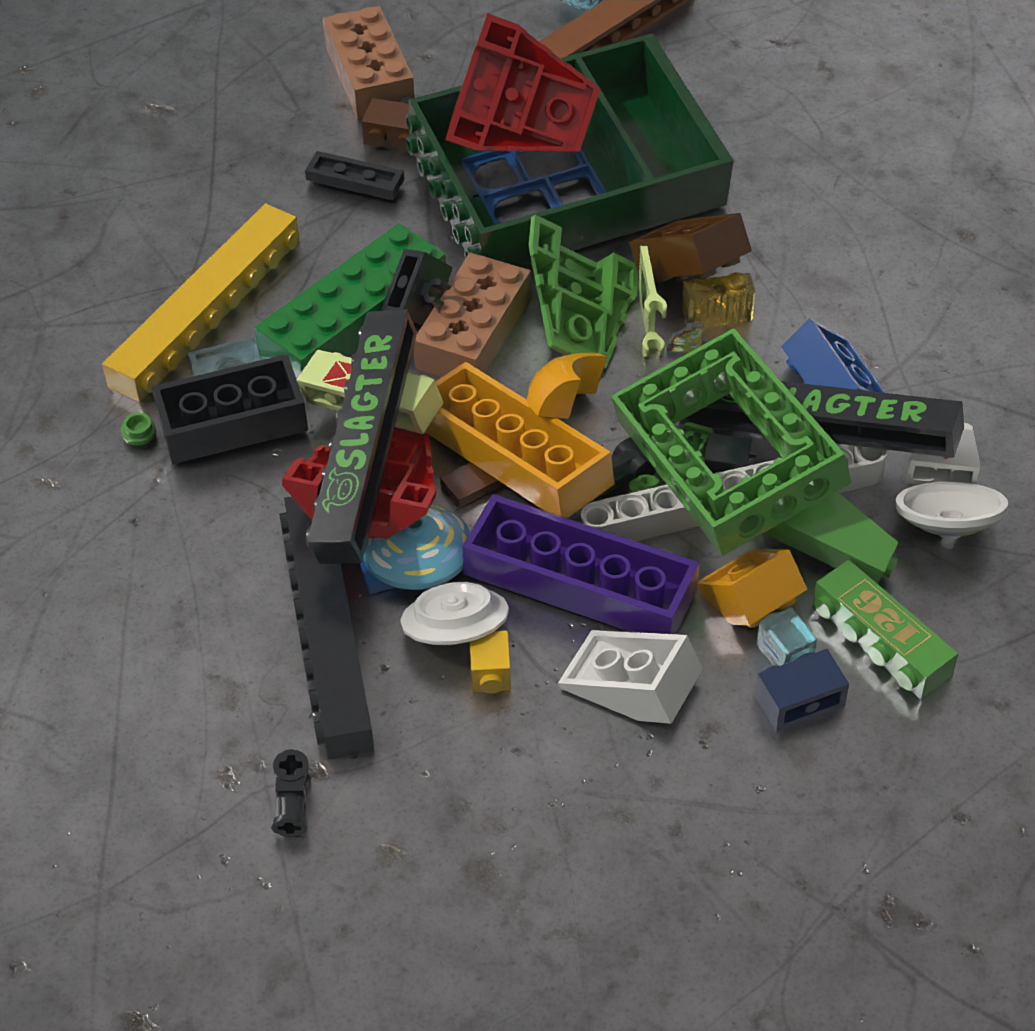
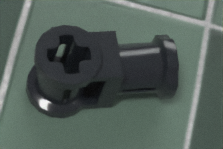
M290 749L279 753L273 762L274 775L276 776L275 792L277 806L276 817L272 819L271 829L274 833L281 836L295 837L307 832L308 822L304 818V808H306L307 793L311 788V779L308 774L309 762L306 755L299 750Z

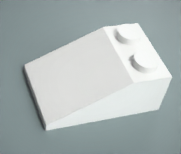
M591 630L559 680L558 685L567 692L637 721L671 724L702 672L703 667L688 635Z

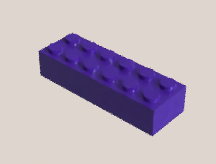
M492 494L462 546L464 575L630 632L676 634L698 586L700 562Z

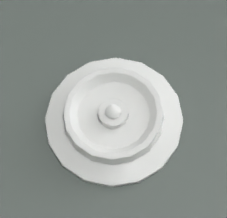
M452 582L438 585L422 593L414 603L404 610L400 623L404 634L415 641L432 645L460 644L477 640L495 632L506 622L509 606L504 597L479 584Z

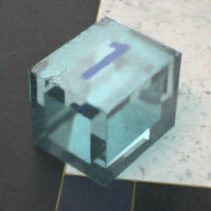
M792 607L780 613H771L759 622L757 646L772 665L780 666L797 660L805 653H815L817 638Z

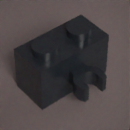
M404 249L381 311L407 309L414 326L421 328L435 306L443 307L445 302L439 299L445 289L449 290L451 287L448 283L453 267L426 252Z

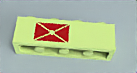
M317 350L297 378V383L307 403L336 411L342 409L345 398L344 386L346 381H349L352 371V358L345 357L337 352L330 353ZM407 374L395 427L420 434L425 432L444 403L434 379L426 375Z

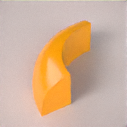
M576 353L549 361L536 372L529 385L527 402L532 411L540 417L569 419L576 394H596L607 356L600 353Z

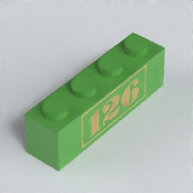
M849 559L816 582L813 606H815L817 612L840 628L849 641L857 643L865 650L875 664L883 666L890 672L905 690L911 691L921 700L953 676L959 653Z

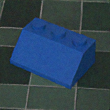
M810 318L781 346L789 358L786 361L788 366L795 373L801 375L804 384L886 393L848 338Z

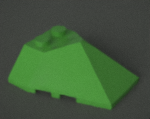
M534 215L531 217L529 251L548 347L564 355L576 353L603 354L607 356L603 368L605 370L618 341L616 336L618 330L628 317L626 314L628 306L635 300L637 295L638 270L636 264L616 253L610 254L599 262H594L560 245L562 227Z

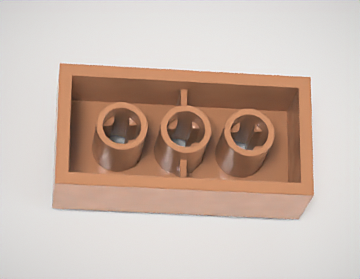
M380 6L366 7L347 13H337L323 18L326 49L357 119L364 117L372 98L399 102V99L403 96L415 98L413 75Z
M470 252L450 282V289L445 290L439 299L445 302L443 307L435 306L417 333L414 345L415 369L443 377L464 362H467L486 374L531 300V270Z

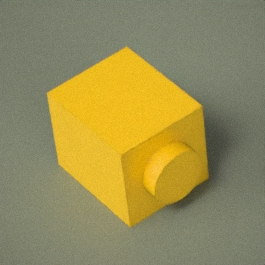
M495 631L482 638L470 641L472 692L497 693L499 691L511 690L508 632Z

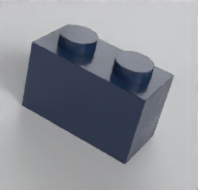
M824 649L816 653H805L797 660L780 666H769L761 673H758L755 697L774 729L778 731L845 706L849 682L828 649Z

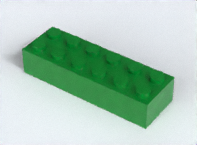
M398 223L256 325L254 329L258 355L263 359L288 354L296 379L317 350L330 353L337 352L348 357L358 348L359 329L364 325L367 312L381 311L403 250L423 251L446 263V253Z

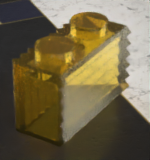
M733 272L726 276L683 281L682 311L688 329L692 330L694 327L697 329L700 327L706 328L707 326L712 328L713 325L718 327L720 324L725 326L727 323L731 325L733 322L738 324L739 322L745 323L746 321L751 322L753 320L756 290L750 273Z

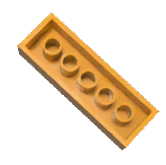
M464 362L435 381L444 403L425 432L542 510L569 518L614 485L611 451L557 418L537 416L530 408L527 399L469 363Z

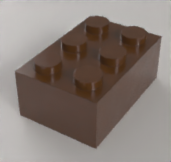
M741 213L677 220L629 242L638 274L640 246H647L655 283L664 282L675 277L676 281H682L695 275L697 279H704L717 273L716 268L720 266L725 268L740 263V257L752 251Z

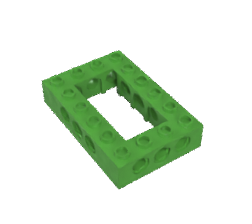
M734 328L611 395L621 426L722 556L852 483L845 453ZM729 394L783 459L779 457L773 460L774 464L751 477L745 476L741 478L742 482L725 491L721 477L717 473L713 474L705 464L701 452L694 451L687 441L685 432L682 429L678 431L674 424Z

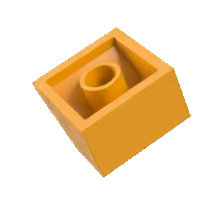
M750 549L699 580L697 591L730 624L747 625L748 628L763 624L768 620L767 615L769 613L793 605L797 601L796 596L808 590L790 550Z

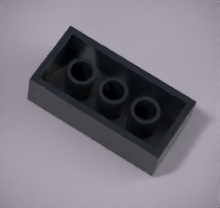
M288 354L151 386L158 418L172 464L309 430L305 402Z

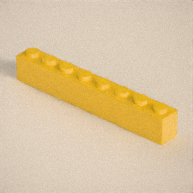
M265 203L102 363L107 387L140 403L152 392L151 386L158 385L170 371L175 370L180 361L191 350H194L200 341L212 329H215L232 309L239 305L240 301L251 289L257 287L260 280L271 269H274L290 250L297 246L300 241L297 217Z

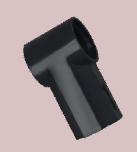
M631 437L620 442L611 456L614 485L600 494L599 497L638 478L640 475L653 476L656 473L655 468Z

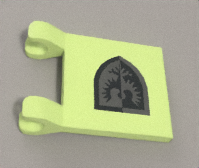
M640 246L638 296L646 332L642 342V355L645 358L648 357L649 349L653 348L659 351V356H663L665 343L655 332V315L657 310L661 312L662 318H666L667 303L656 292L647 246Z

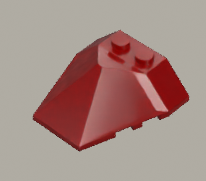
M487 13L453 111L445 140L475 151L579 152L600 88L570 64L560 59L551 49L527 33L519 24Z
M394 428L368 538L389 539L427 514L436 497V484L433 481L434 470L431 466L432 455L429 434H420L406 429ZM323 445L318 446L314 449V456L306 461L301 457L294 461L282 478L284 489L312 521L314 517V500L316 496H319L322 486V470L327 466L330 455L329 446L326 448Z

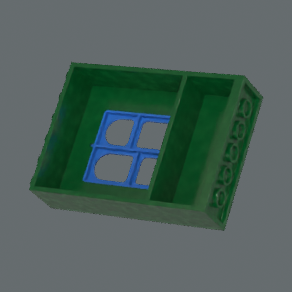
M653 33L560 58L598 86L600 92L580 151L572 152L579 165L538 178L530 176L520 158L521 154L529 151H475L445 140L462 85L409 100V114L405 115L406 125L409 130V136L406 137L408 152L411 156L415 155L420 175L427 177L431 196L433 199L438 198L442 216L445 221H450L456 243L462 244L464 248L465 259L471 252L518 267L532 263L529 251L531 217L534 215L562 227L560 245L574 251L727 205L734 160ZM498 160H506L518 179L517 184L493 190L480 186L476 182L474 175L475 171L482 165ZM579 178L588 179L597 194L589 198L564 205L554 189L556 185ZM534 191L541 192L551 208L503 223L499 222L494 214L495 207L500 202Z

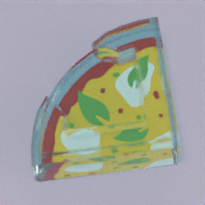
M690 322L685 328L673 332L668 339L667 351L689 353L702 346L703 322Z

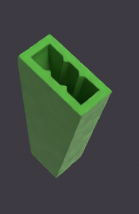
M838 491L764 532V534L834 568H837L849 559L877 584L882 576L890 577L899 559L893 556L898 542Z

